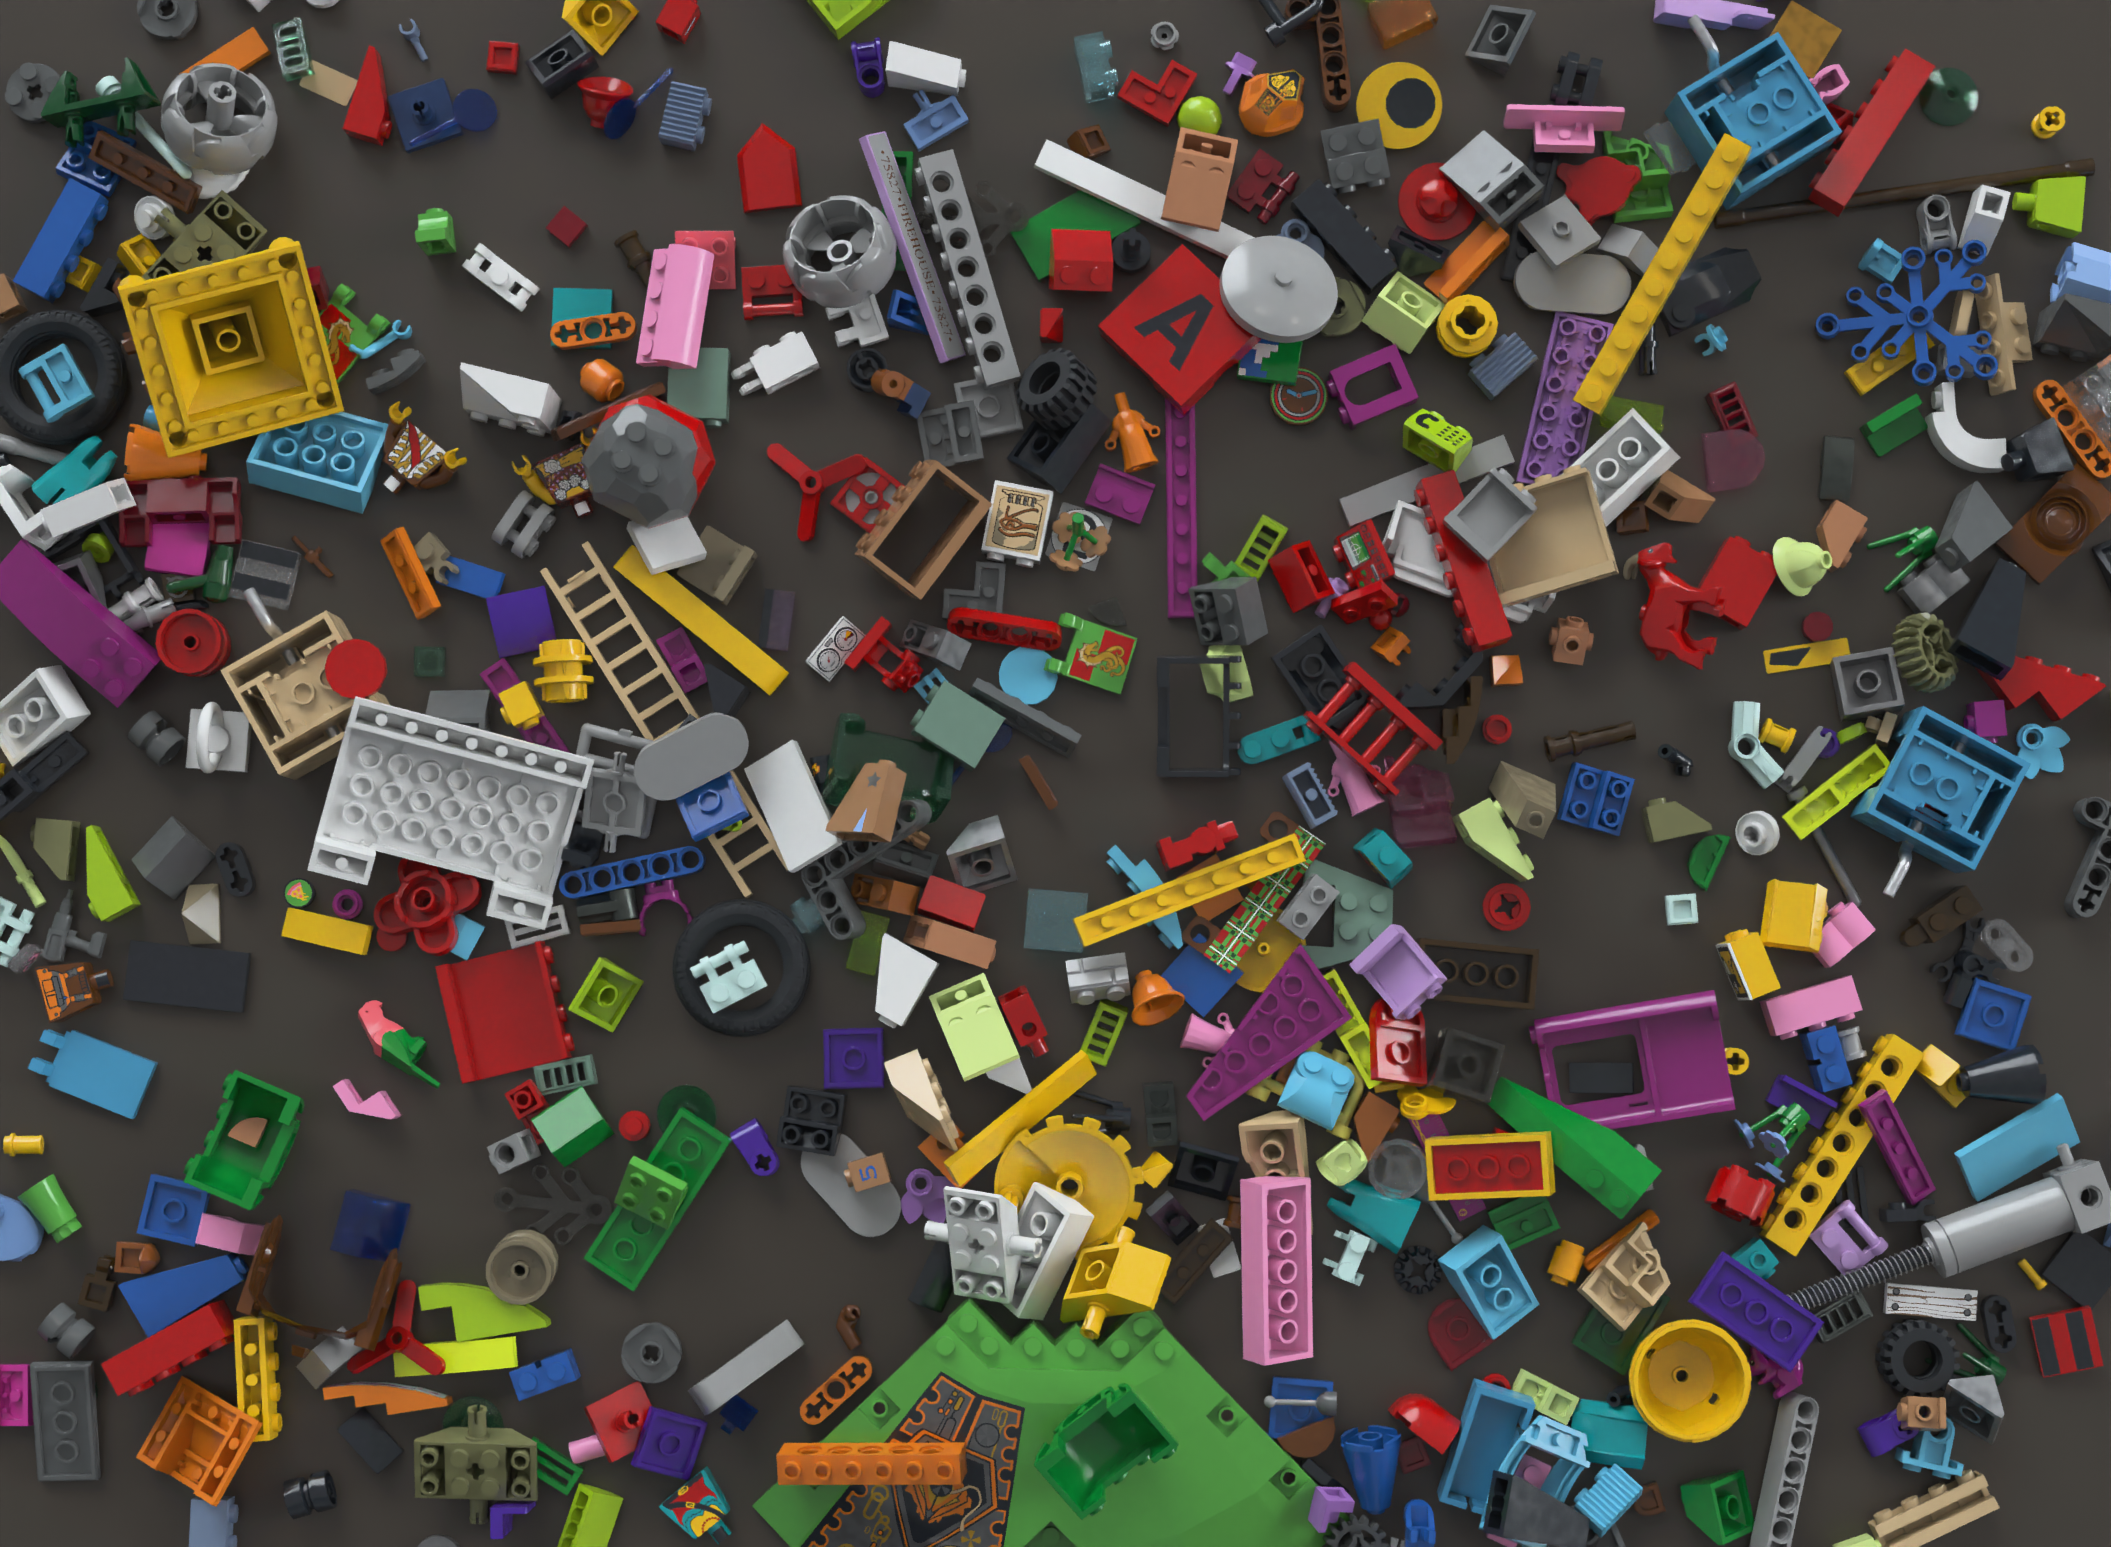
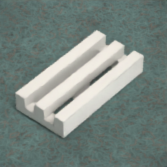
M564 905L551 908L550 914L558 913L559 918L547 921L546 928L561 924L562 929L516 941L515 936L540 929L527 926L514 930L513 925L517 923L504 920L511 948H519L534 944L537 941H545L571 934Z

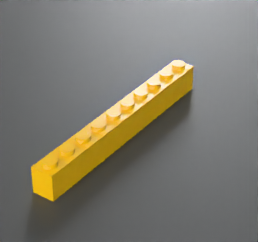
M1724 133L1574 396V402L1600 416L1602 415L1752 152L1751 146Z

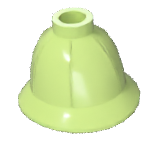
M1782 537L1776 541L1773 547V562L1778 577L1786 589L1796 596L1807 595L1813 585L1823 578L1827 569L1832 565L1831 554L1828 551H1823L1818 545L1811 542L1799 543L1790 537Z

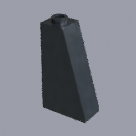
M2001 558L1997 560L1988 572L1947 651L2000 681L2014 665L2026 579L2025 571L2018 568L2012 562Z
M1493 1470L1482 1532L1502 1538L1562 1547H1586L1590 1525L1588 1517L1519 1476Z

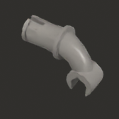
M168 598L147 608L141 606L140 611L123 622L134 632L141 635L144 633L143 628L148 626L152 628L154 623L164 620L177 610L173 606L172 599Z

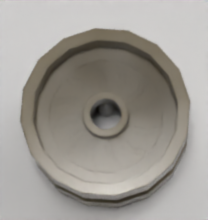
M517 1230L507 1234L497 1244L486 1263V1280L490 1290L499 1299L510 1304L525 1305L536 1301L547 1291L558 1270V1254L554 1244L545 1235L534 1230Z

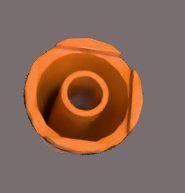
M139 424L129 425L131 432H128L124 465L127 466V473L130 474L124 473L126 481L187 478L193 475L199 476L200 471H206L208 454L202 453V449L168 458L160 432Z

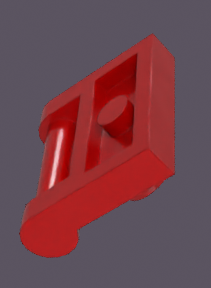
M785 265L741 267L744 320H754V317L788 314H794V317L804 316L803 295L793 285ZM793 296L792 303L753 305V298Z

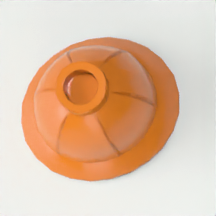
M1150 970L1141 971L1136 975V983L1132 991L1134 1009L1131 1015L1132 1021L1140 1026L1159 1024L1172 1017L1182 1007L1185 1000L1184 995L1181 992L1175 991L1165 978L1158 974H1152Z

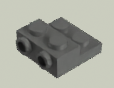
M1379 119L1320 131L1329 182L1334 189L1338 188L1339 194L1355 191V184L1367 182L1368 188L1385 184L1384 178L1390 177Z

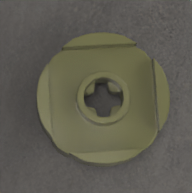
M1335 277L1338 290L1337 303L1342 302L1344 307L1340 309L1341 314L1336 315L1333 312L1329 322L1320 331L1323 336L1329 338L1346 336L1356 330L1364 317L1366 306L1365 297L1361 289L1355 283L1340 279V277Z

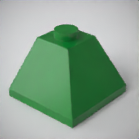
M1744 1470L1698 1478L1680 1486L1681 1499L1685 1507L1686 1516L1717 1545L1727 1544L1753 1531L1754 1517Z

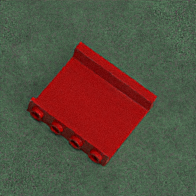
M545 941L534 942L535 944L453 964L435 966L462 1084L572 1058L571 1051L575 1050L574 1041L571 1033L566 1034L564 1022L568 1021L567 1011L564 1004H559L557 993L561 992V986L558 976L552 974L550 964L554 963V956L551 946H546Z

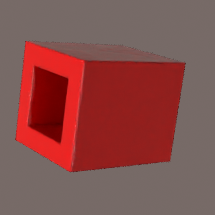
M667 0L656 20L658 30L685 44L701 15L697 0Z

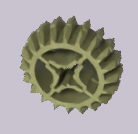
M1927 612L1913 614L1901 620L1900 624L1896 625V632L1892 634L1895 640L1892 643V647L1895 649L1893 657L1898 662L1896 667L1901 669L1902 678H1907L1909 686H1914L1916 691H1922L1923 693H1933L1950 686L1951 682L1956 679L1955 674L1958 672L1956 663L1959 662V659L1947 652L1954 640L1949 635V628H1944V622L1938 620L1935 614L1929 615Z

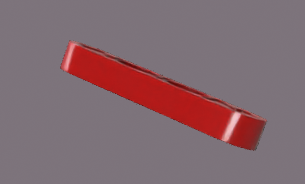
M965 607L954 608L948 614L947 629L958 637L1044 651L1056 650L1062 643V628L1052 621ZM958 620H963V624H958ZM974 622H977V627H973ZM985 623H993L997 625L998 628L996 630L989 631L984 629L982 625H984ZM1014 628H1024L1027 633L1016 635L1012 630ZM1051 634L1052 636L1051 638H1046V635Z

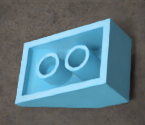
M1482 1225L1437 1260L1452 1287L1492 1340L1496 1339L1540 1305L1503 1236L1485 1225Z

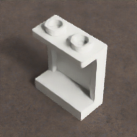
M11 464L1 466L0 504L22 538L46 551L69 535L67 533L53 538L51 533H48L42 524L41 517L43 515L41 511L35 514L23 497L22 493L31 487L34 480Z

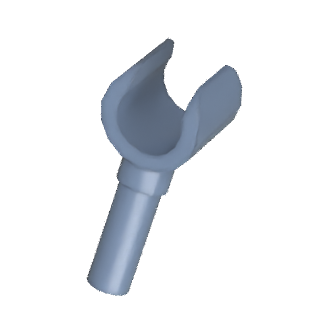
M410 19L413 29L409 32H405L402 25L399 24L401 34L407 41H411L422 62L428 60L420 43V29L415 21Z

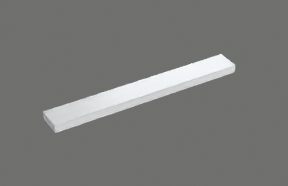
M1047 139L1034 165L1035 169L1225 259L1240 244L1255 238L1223 222L1220 224L1219 232L1162 220L1161 216L1166 195Z

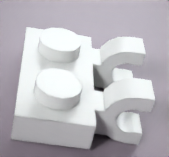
M875 294L870 295L855 306L825 308L829 321L849 312L853 327L835 332L838 348L847 346L856 340L859 341L860 347L863 348L889 339Z

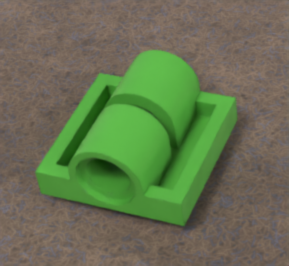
M633 1156L628 1163L614 1203L668 1230L686 1196L688 1183Z

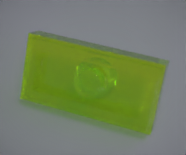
M861 911L866 922V929L861 937L853 939L846 969L875 976L881 954L882 937L885 933L887 934L890 918Z

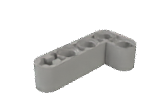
M786 1319L718 1370L698 1382L688 1392L703 1414L708 1415L803 1346L804 1342L788 1319Z

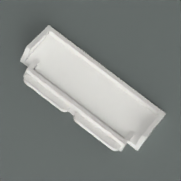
M1398 500L1382 543L1387 555L1393 558L1391 564L1395 571L1394 577L1439 595L1453 597L1452 591L1447 590L1443 581V573H1445L1441 562L1438 563L1433 551L1435 542L1432 534L1428 535L1425 530V513L1423 509ZM1488 561L1487 564H1488V567H1489V570H1490L1492 579H1493L1494 584H1495V587H1496V583H1495V580H1494V576H1493V573H1492V569H1491V566H1490V562ZM1556 593L1503 608L1505 616L1513 622L1523 623L1525 620H1528L1533 609L1546 613L1555 600Z

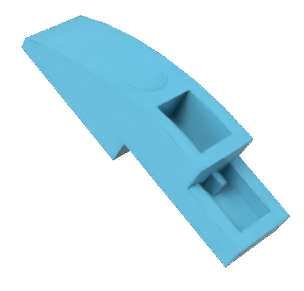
M1116 844L1106 853L1110 857L1106 861L1107 864L1117 874L1123 872L1130 881L1126 884L1135 895L1163 884L1145 859L1135 866ZM1176 912L1146 923L1149 927L1154 924L1161 931L1158 938L1168 949L1174 946L1178 950L1183 946L1181 928Z

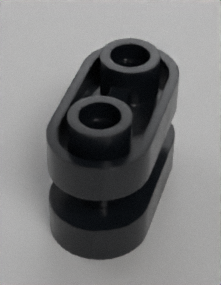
M1568 51L1567 56L1561 55L1556 73L1561 74L1559 84H1553L1549 101H1553L1555 106H1566L1567 102L1577 106H1591L1603 60L1591 57L1589 64L1585 65L1578 63L1579 53ZM1575 74L1585 77L1581 93L1571 91Z

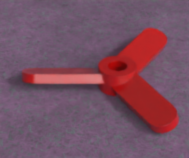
M774 443L767 448L768 458L800 484L803 495L797 535L801 541L809 542L815 535L820 494L826 487L863 471L867 465L866 458L861 454H854L823 469L813 471L781 444ZM815 478L816 485L811 488L810 481Z
M404 1280L398 1286L393 1325L388 1331L386 1338L377 1343L375 1351L365 1349L348 1361L347 1369L352 1374L360 1373L395 1352L404 1354L432 1375H440L445 1371L446 1364L444 1359L416 1340L411 1332L417 1287L413 1281Z

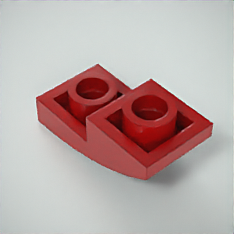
M529 1079L504 1095L517 1119L522 1120L526 1129L530 1128L537 1146L544 1143V1140L531 1119L550 1107V1105L532 1079Z

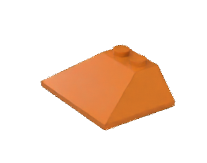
M181 1376L136 1458L153 1469L174 1477L193 1489V1494L212 1506L217 1507L263 1423L190 1379Z

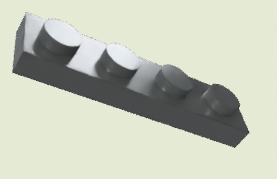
M978 677L968 694L1003 716L1005 724L1067 758H1070L1082 736L1071 727L1062 725L1048 717L1044 712L1033 709L1017 697L1006 694L997 689L993 684L985 682Z

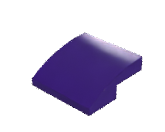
M545 586L486 598L500 659L539 651V644H542V642L557 640Z

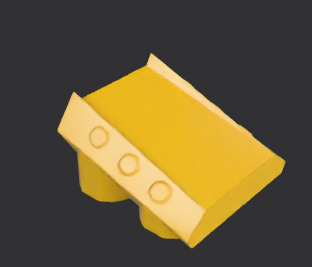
M1777 879L1769 881L1767 883L1760 933L1763 945L1818 953L1823 938V920L1827 917L1828 913L1826 902L1828 889L1818 883L1812 885L1779 881Z

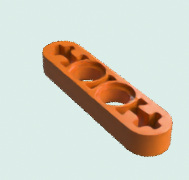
M2045 380L2038 384L2032 393L2033 400L2046 419L2055 418L2064 444L2077 462L2096 480H2102L2110 476V452L2062 386L2054 380ZM2051 388L2054 392L2051 395V399H2044L2042 397V394L2045 392L2044 389L2049 390ZM2060 401L2063 403V405H2060L2053 411H2051L2050 407L2054 406L2056 403ZM2061 410L2071 413L2073 420L2069 426H2064L2059 422L2058 414ZM2078 434H2084L2089 438L2090 445L2087 450L2079 449L2076 446L2075 439ZM2095 449L2098 451V453L2086 459L2085 455L2093 452ZM2096 460L2098 462L2103 460L2106 463L2103 470H2095Z

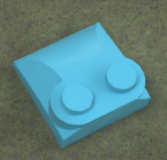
M1304 1051L1296 1058L1277 1106L1332 1131L1349 1090L1354 1084L1355 1076L1348 1067L1314 1051Z

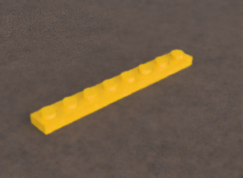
M1293 833L1072 920L1084 948L1303 863L1306 859L1296 834Z

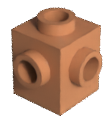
M1568 616L1566 619L1558 618L1557 626L1551 627L1549 634V645H1552L1553 661L1583 666L1586 650L1591 651L1594 634L1589 631L1588 622H1584L1583 619L1575 616Z

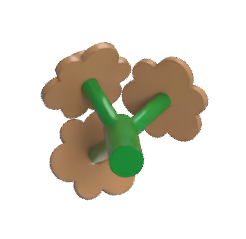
M1062 512L1059 515L1060 520L1053 522L1052 530L1058 534V541L1069 543L1066 552L1057 549L1055 553H1051L1049 559L1056 563L1059 569L1076 572L1082 566V560L1078 559V555L1073 552L1075 544L1080 542L1081 536L1085 537V539L1082 540L1080 548L1086 552V556L1092 558L1095 555L1102 556L1106 553L1107 544L1111 541V536L1107 534V529L1104 526H1098L1095 530L1087 532L1084 525V516L1078 512L1070 514Z

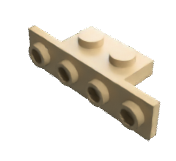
M1999 273L1986 276L1985 289L1981 293L1975 294L1980 331L1985 330L1992 336L1990 347L1983 350L1984 354L1994 356L1998 361L1996 375L1988 380L1991 396L2016 390L2013 363H2025L2033 360L2024 302H2003ZM1974 280L1975 288L1982 286L1980 280ZM1981 336L1982 345L1988 342V339ZM1986 365V372L1988 373L1991 371V368Z

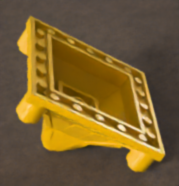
M279 237L270 244L269 249L188 269L155 279L145 280L137 275H129L117 287L168 458L344 411L299 241L294 242L290 238Z

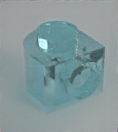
M803 896L789 906L792 914L795 916L792 921L801 934L807 932L808 935H812L825 925L812 898L806 900Z

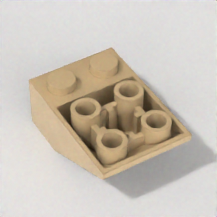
M918 1049L884 1062L892 1087L907 1117L952 1151H958L955 1139L960 1136L954 1121L950 1117L951 1112L941 1093L942 1088L936 1074H934L929 1059L922 1060Z

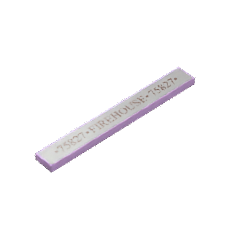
M886 132L865 135L859 138L888 222L895 235L900 255L938 360L941 364L961 358L966 354Z

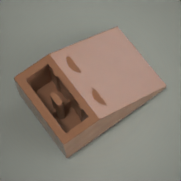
M1183 127L1180 128L1161 216L1162 220L1219 232L1238 145L1237 139Z

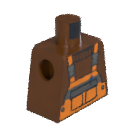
M90 962L35 968L49 1023L63 1022L101 1004L102 999L99 990L114 985L109 969L94 972L93 965Z

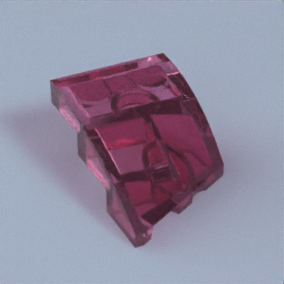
M1385 756L1384 758L1385 773L1395 762L1392 756ZM1415 763L1412 766L1408 765L1392 783L1400 792L1396 796L1387 793L1396 845L1399 848L1455 843L1457 836L1451 815L1455 798L1449 774L1437 770H1428L1424 766Z

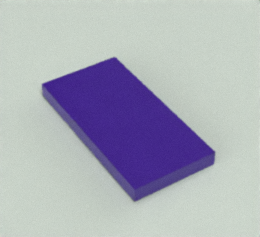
M1723 1251L1688 1300L1689 1303L1790 1373L1825 1323Z

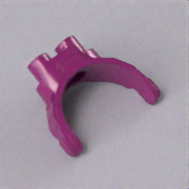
M673 879L661 881L662 886H656V882L644 884L646 895L643 896V908L639 915L641 926L639 934L642 937L646 936L644 926L646 912L656 902L672 900L684 909L688 918V924L694 919L687 905L680 899L678 890H674Z

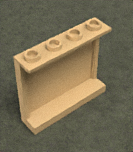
M1580 465L1571 466L1563 470L1564 474L1553 478L1551 474L1542 475L1534 479L1535 483L1523 486V483L1513 484L1520 492L1525 489L1537 500L1534 503L1537 506V510L1489 560L1503 608L1619 574L1592 477L1586 467L1581 469Z

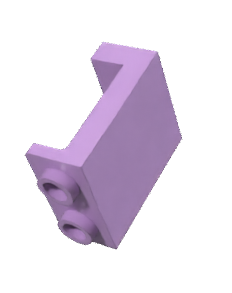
M1391 924L1349 964L1356 974L1364 975L1392 1008V1015L1395 1019L1405 1020L1406 1018H1413L1421 1010L1420 1005L1427 998L1432 999L1443 989L1441 985L1447 980L1445 975L1401 925Z

